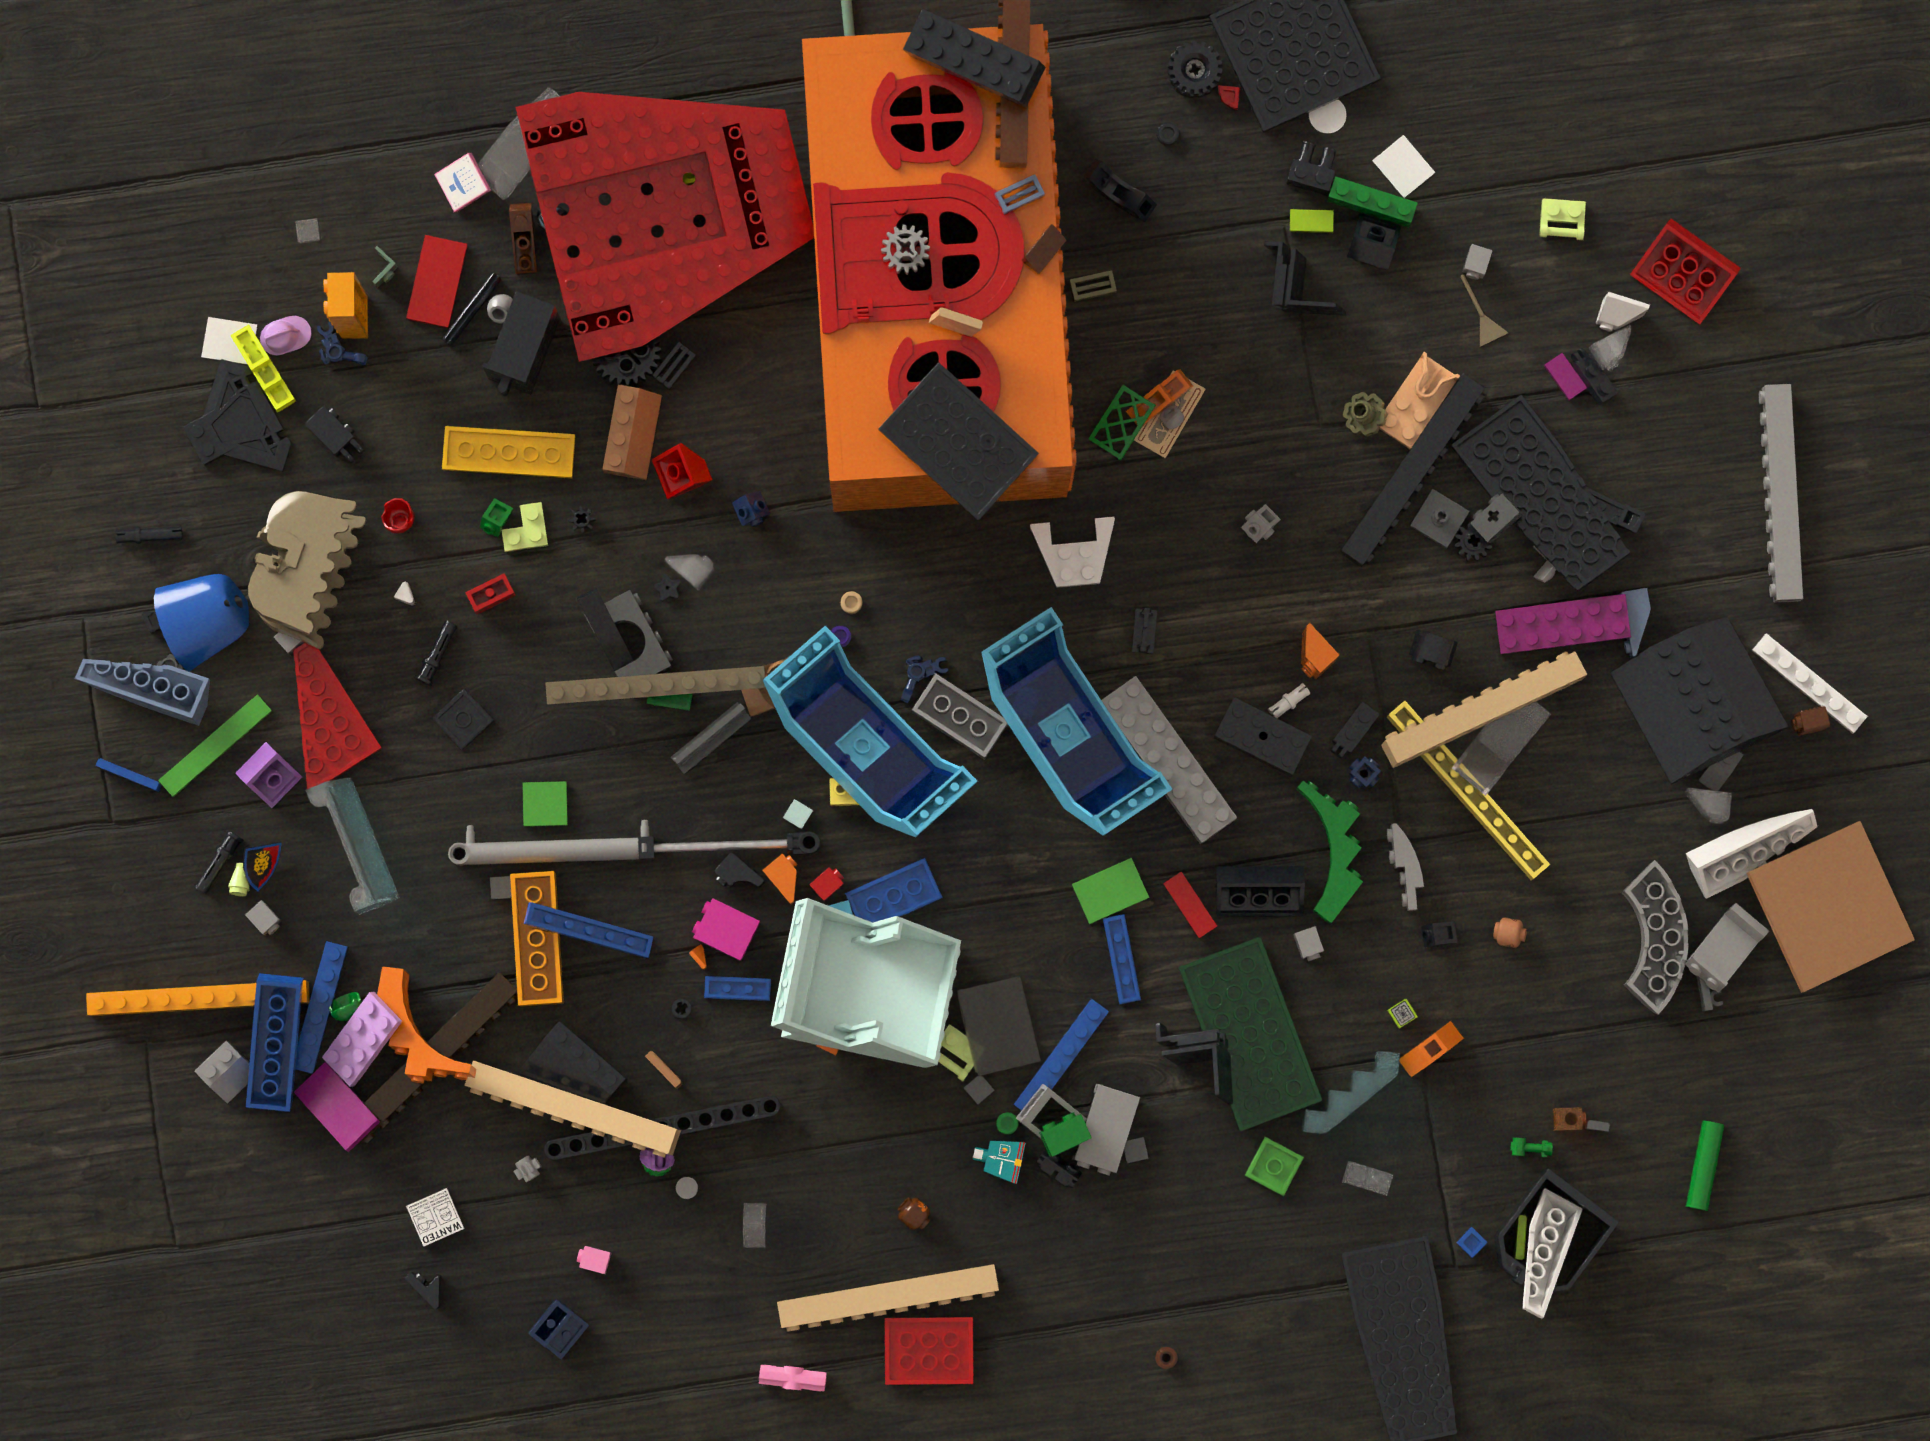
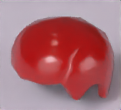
M393 498L384 504V513L381 515V518L388 531L404 533L412 527L415 514L407 501L402 498Z

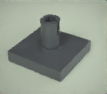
M1432 489L1410 527L1447 549L1470 511Z

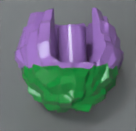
M648 1147L645 1148V1151L641 1150L640 1160L644 1170L649 1175L663 1176L671 1170L675 1161L674 1156L666 1154L664 1158L652 1154L654 1149Z

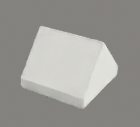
M403 582L394 598L406 604L415 605L409 584Z

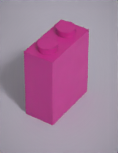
M712 898L711 902L707 901L701 913L705 915L702 921L697 920L692 930V933L695 934L693 938L742 961L760 921Z

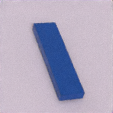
M1125 915L1103 918L1119 1005L1140 1001L1141 997Z

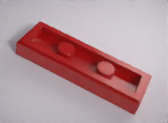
M1182 872L1163 883L1198 938H1201L1217 927Z

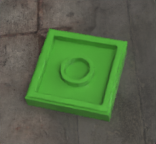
M566 781L523 783L524 827L568 825Z
M1264 1137L1245 1176L1284 1196L1304 1157Z

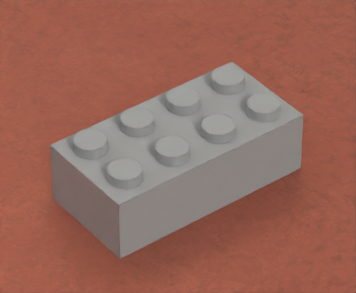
M937 674L934 675L912 709V713L984 760L1008 725L1002 716Z

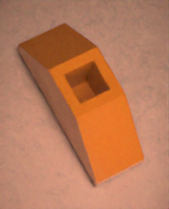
M1450 1021L1398 1059V1061L1409 1076L1413 1077L1464 1038Z

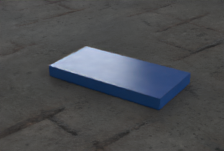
M925 858L845 893L854 915L872 923L895 916L901 917L942 899V895Z

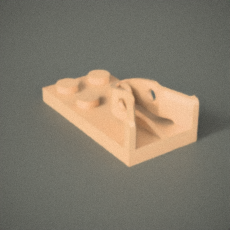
M1423 352L1385 409L1388 412L1386 423L1383 426H1379V429L1411 450L1460 375H1454L1427 357L1426 352Z

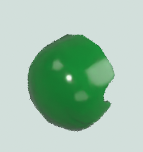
M352 992L332 1001V1008L329 1006L331 1016L338 1021H349L362 1003L361 997L358 992Z

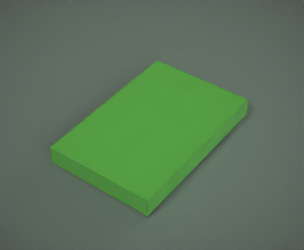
M1132 858L1072 884L1089 924L1149 898Z

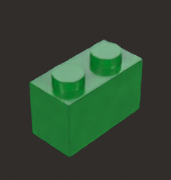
M1072 1112L1063 1116V1121L1055 1124L1053 1121L1042 1126L1043 1131L1039 1132L1050 1157L1092 1138L1081 1114L1075 1115Z

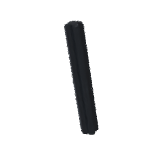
M491 273L443 336L442 340L447 345L452 346L501 282V278L497 274Z

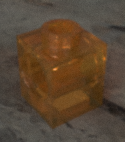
M1582 1107L1553 1109L1554 1131L1582 1130L1583 1125H1586V1112H1582ZM1567 1113L1574 1114L1576 1121L1573 1125H1568L1565 1122V1115Z

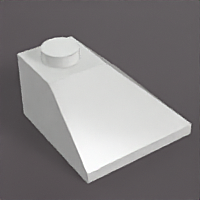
M1608 292L1602 301L1596 324L1606 331L1617 330L1643 317L1650 305Z

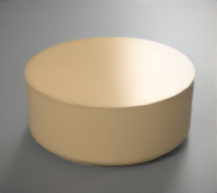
M847 592L841 598V607L846 613H857L862 607V598L856 592Z

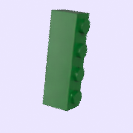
M1336 176L1327 202L1408 228L1417 206V202Z

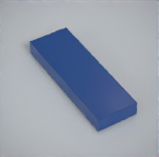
M101 758L96 763V766L157 792L161 789V783Z
M705 976L704 998L770 1001L771 979Z

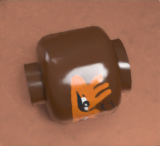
M908 1197L898 1207L899 1220L910 1230L923 1229L930 1222L928 1218L930 1209L919 1198L911 1199Z

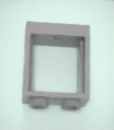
M1044 1084L1040 1086L1016 1117L1019 1122L1040 1139L1039 1132L1041 1131L1031 1122L1050 1098H1053L1070 1113L1074 1112L1075 1115L1081 1114Z

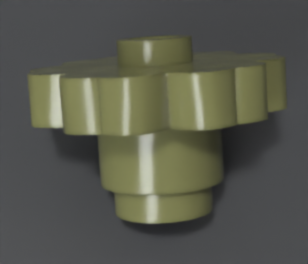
M1365 392L1353 395L1352 402L1346 403L1344 406L1343 417L1347 419L1346 426L1356 435L1363 433L1365 436H1370L1378 433L1379 426L1385 425L1388 412L1383 409L1384 401L1376 394L1368 395Z

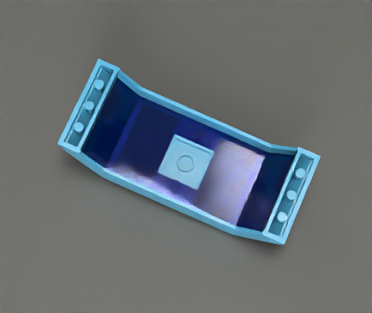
M1050 607L981 652L991 699L1063 808L1104 836L1173 789L1161 771H1156L1138 757L1067 650L1062 629L1063 624L1052 607Z
M826 626L763 679L764 685L785 729L878 823L917 837L977 783V780L963 765L960 767L942 759L851 667L840 645V640Z

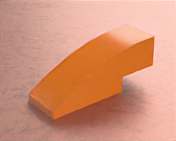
M1181 369L1176 370L1144 396L1145 399L1156 404L1144 425L1193 387V384ZM1144 403L1136 404L1139 417L1144 416L1149 406ZM1132 406L1126 412L1131 418H1136Z

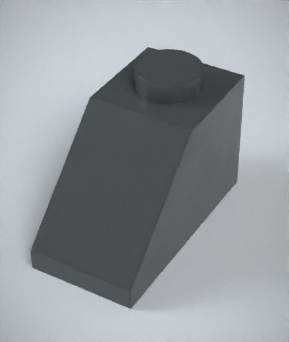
M1738 752L1707 767L1698 781L1717 793L1731 775L1743 754Z

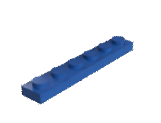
M533 902L528 903L524 920L525 925L643 958H649L653 936Z
M328 941L325 943L297 1045L295 1068L297 1070L314 1073L330 1015L329 1006L332 1008V1001L335 997L348 950L347 946Z
M1093 999L1088 1002L1014 1103L1017 1108L1022 1110L1042 1084L1051 1090L1108 1014V1010Z

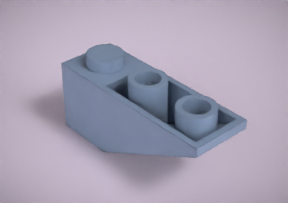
M1647 588L1625 591L1619 594H1626L1631 638H1626L1627 641H1624V648L1626 654L1629 653L1630 658H1634L1637 654L1651 610Z

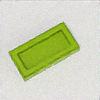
M1290 209V232L1333 233L1334 210Z
M1523 1215L1517 1217L1515 1224L1513 1258L1517 1260H1523L1525 1253L1527 1217Z

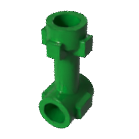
M1513 1138V1142L1510 1145V1151L1515 1156H1525V1152L1541 1153V1157L1552 1156L1553 1144L1542 1140V1144L1526 1143V1138Z

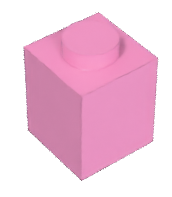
M585 1246L584 1250H579L577 1262L580 1263V1268L606 1274L611 1252Z

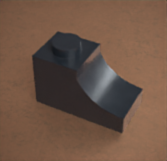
M732 852L714 871L717 875L715 879L724 887L727 884L732 887L735 883L747 882L760 888L765 882Z

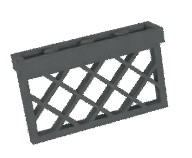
M737 702L670 758L685 775L752 719L747 714L744 706Z

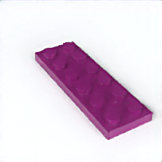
M1626 594L1495 611L1501 655L1631 638Z

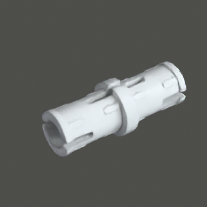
M1301 683L1289 694L1285 693L1280 701L1269 707V713L1278 719L1290 708L1293 710L1298 702L1310 695V691L1308 688H1304L1306 686Z

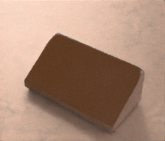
M1051 224L1023 257L1022 261L1037 274H1040L1066 242V239Z

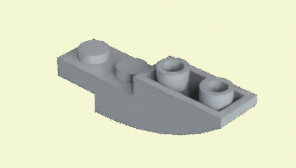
M1394 823L1390 825V829H1387L1388 842H1392V851H1389L1390 864H1394V869L1403 868V872H1400V884L1405 887V893L1402 894V906H1406L1407 911H1416V889L1424 887L1423 876L1418 858L1409 839L1402 829Z

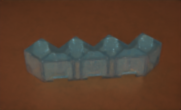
M1377 1051L1374 1073L1352 1071L1350 1092L1329 1090L1326 1112L1304 1110L1302 1132L1326 1134L1398 1075L1400 1053Z

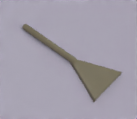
M1462 274L1461 279L1480 315V347L1508 334L1506 330L1484 315L1465 275Z

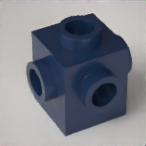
M761 491L745 494L732 502L742 526L751 524L754 527L764 522L763 518L770 515Z
M1364 757L1362 760L1357 758L1349 767L1352 770L1348 774L1351 777V783L1357 788L1362 787L1365 789L1368 785L1372 788L1380 779L1377 776L1381 772L1378 769L1379 764L1372 758L1367 759ZM1361 770L1367 771L1368 775L1366 778L1360 776Z

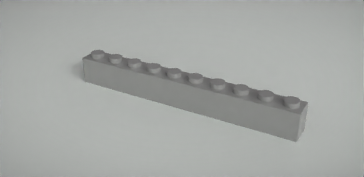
M1791 384L1765 385L1762 391H1759V403L1763 404V412L1760 413V424L1764 425V434H1761V445L1765 447L1762 465L1763 468H1766L1767 473L1763 484L1764 490L1768 491V498H1765V511H1769V520H1766L1767 533L1770 532L1767 552L1771 554L1768 572L1769 576L1772 575L1773 584H1770L1769 592L1770 597L1774 598V602H1798L1803 599Z

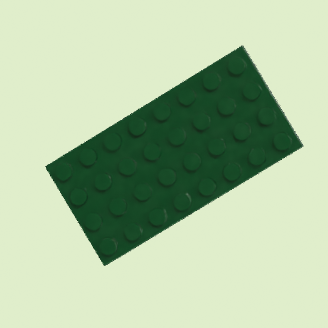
M1261 937L1178 967L1202 1031L1219 1029L1220 1034L1225 1033L1226 1039H1228L1229 1048H1227V1051L1231 1057L1233 1104H1230L1240 1131L1322 1101Z

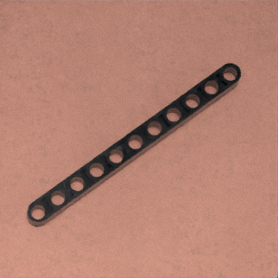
M767 1096L654 1119L652 1121L657 1123L666 1122L669 1127L681 1130L678 1126L679 1120L681 1118H688L690 1127L686 1130H681L680 1135L772 1117L779 1112L780 1103L775 1097ZM768 1100H773L776 1103V1110L772 1113H768L764 1109V1104ZM745 1105L754 1106L755 1113L753 1116L746 1117L743 1115V1107ZM723 1110H732L733 1118L730 1121H724L721 1118ZM704 1113H708L712 1117L711 1123L707 1126H703L700 1123V1116ZM590 1132L551 1140L545 1145L544 1152L548 1158L559 1160L633 1145V1142L625 1140L624 1144L616 1143L612 1140L613 1135L605 1133L603 1145L596 1148L592 1144V1139L596 1134ZM575 1139L582 1142V1149L578 1152H574L571 1149V1142ZM552 1144L560 1146L561 1152L559 1155L552 1156L549 1153V1148Z

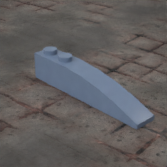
M83 659L75 677L77 681L121 699L198 726L208 704L210 679L170 665L155 666L144 663L141 665L131 664L130 662L115 663L105 660Z

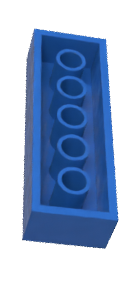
M259 973L256 982L246 1107L290 1112L293 1102L303 978Z

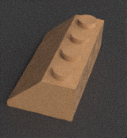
M618 385L603 463L604 473L647 480L662 395L640 388Z

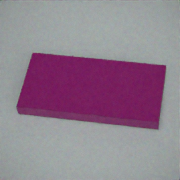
M326 1062L294 1091L296 1096L347 1152L353 1149L380 1123L378 1118Z

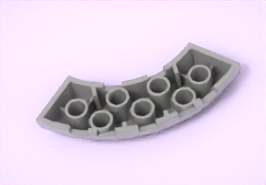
M1654 860L1622 892L1633 907L1641 929V951L1638 963L1624 986L1649 1010L1659 1015L1674 995L1683 975L1688 954V924L1680 895L1677 893L1667 873Z

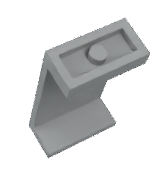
M1735 903L1726 911L1685 965L1691 973L1703 979L1710 989L1720 992L1728 984L1727 981L1758 942L1767 935L1769 930Z
M1096 1084L1093 1092L1095 1093L1086 1121V1126L1092 1138L1079 1144L1077 1153L1073 1155L1072 1159L1077 1161V1166L1089 1169L1091 1165L1098 1168L1097 1172L1110 1176L1111 1172L1117 1173L1140 1097Z

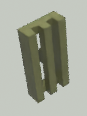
M1112 270L1070 279L1074 302L1117 292ZM1109 277V280L1104 282H1099L1077 288L1075 285L1078 283ZM1111 285V288L1081 295L1077 293Z

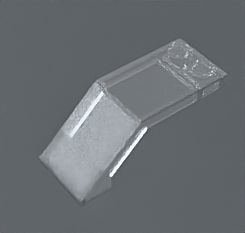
M548 87L532 103L559 97V95ZM518 116L507 126L478 163L490 189L502 200H506L530 170Z
M1534 702L1485 725L1451 769L1486 796L1551 713L1537 702Z

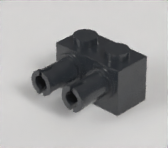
M1303 141L1298 159H1293L1286 184L1328 196L1335 173L1331 167L1337 151L1331 148L1330 155L1327 157L1329 148L1323 147L1319 165H1314L1310 162L1316 145L1310 143L1309 150L1307 151L1308 142Z

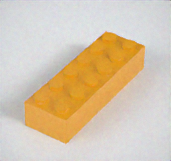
M354 272L327 273V279H324V293L328 296V301H324V314L329 318V322H331L334 329H336V333H339L342 339L368 338V296Z
M554 871L510 874L518 1005L564 1004L560 934L524 924L528 903L530 902L558 910L556 873Z

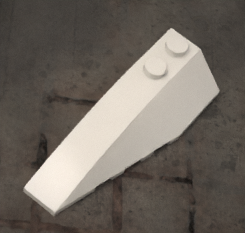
M1809 809L1762 820L1720 836L1686 853L1690 869L1704 897L1707 899L1748 878L1747 872L1767 864V859L1774 854L1780 855L1785 851L1784 849L1789 843L1798 842L1817 828L1814 811Z
M1545 1188L1542 1190L1530 1223L1523 1309L1541 1319L1544 1318L1583 1209Z

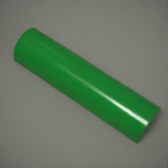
M1702 1121L1685 1207L1708 1211L1725 1126L1723 1124Z

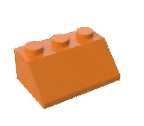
M1309 623L1302 633L1301 664L1303 665L1302 671L1309 678L1313 676L1317 679L1335 663L1339 654Z

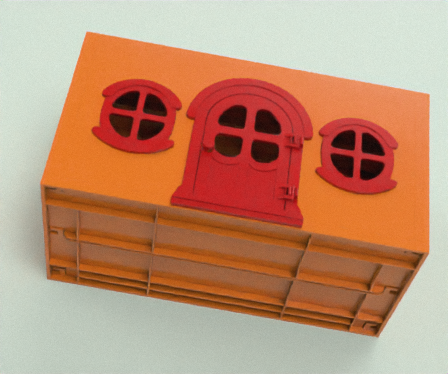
M1043 24L1030 25L1029 56L1039 60L1046 68L1028 103L1026 168L999 167V160H995V147H1000V138H996V125H1000V116H996V103H1001V96L909 56L903 48L911 32L802 39L829 479L834 512L959 504L878 430L908 397V393L919 385L920 382H909L907 380V373L910 367L919 358L931 352L938 354L939 363L946 369V354L948 351H956L972 359L980 369V377L958 380L965 387H980L982 389L980 400L1039 453L996 502L1067 497L1068 491H1071L1077 461L1076 449L1073 450L1075 430L1072 427L1074 418L1073 405H1070L1072 385L1069 383L1071 371L1070 361H1067L1069 341L1066 339L1068 326L1067 316L1064 317L1066 312V296L1063 294L1065 286L1064 272H1062L1063 252L1060 248L1040 274H1037L1022 261L1023 257L1051 224L1061 233V228H1059L1058 184H1056L1055 140H1053L1052 96H1050L1049 52H1047L1048 30L1043 31ZM998 27L969 28V30L998 42V37H1002V29H998ZM955 95L961 101L963 111L960 113L933 114L930 110V96ZM922 97L923 111L921 115L899 117L890 115V108L896 98ZM962 121L964 123V131L959 139L948 148L935 151L932 142V124ZM922 124L924 127L925 150L923 152H916L902 146L893 137L891 127L894 125ZM1035 174L1045 196L1004 215L994 194ZM1031 182L1021 188H1018L1002 196V198L1004 200L1035 184L1034 182ZM1035 190V191H1033V192H1031V193H1029V194H1027V195H1024V196H1022V197H1020V198H1018V199H1016V200H1014V201H1012V202H1010V203H1007L1006 206L1008 207V206H1010V205H1012V204H1014V203H1016V202H1019V201H1021V200H1023V199H1025V198H1027V197H1029V196H1031V195H1033V194H1036V193H1038V190ZM945 212H951L969 220L977 229L978 237L976 241L964 244H943L940 239V215ZM923 214L928 218L929 243L927 245L930 246V251L925 253L929 255L932 286L928 290L911 291L905 288L898 278L897 267L894 266L892 269H889L890 261H883V257L887 254L881 253V249L886 247L882 244V241L889 240L887 232L894 234V227L906 215ZM892 244L890 252L891 255L894 256L897 250L895 247H893ZM902 246V253L905 251L910 252L909 247L904 248ZM920 246L915 247V251L918 253V255H920L921 252ZM974 255L979 259V270L970 281L953 289L944 286L942 260L944 257ZM940 308H945L982 320L983 324L981 330L970 337L930 324L929 321L932 314Z

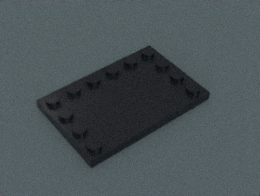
M940 363L929 372L878 429L977 520L987 512L1039 454ZM980 430H986V432L990 433L998 432L1000 434V439L997 441L998 451L995 454H991L989 451L979 452L976 449V445L979 443L978 433Z

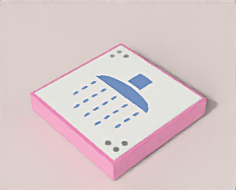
M467 153L434 174L454 212L460 211L491 191L472 153Z

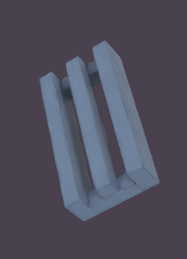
M1034 174L996 192L994 195L1005 215L1045 196V193ZM1034 182L1035 185L1003 200L1002 196ZM1035 190H1038V193L1033 194L1008 207L1006 206L1007 203H1010L1024 195H1027Z

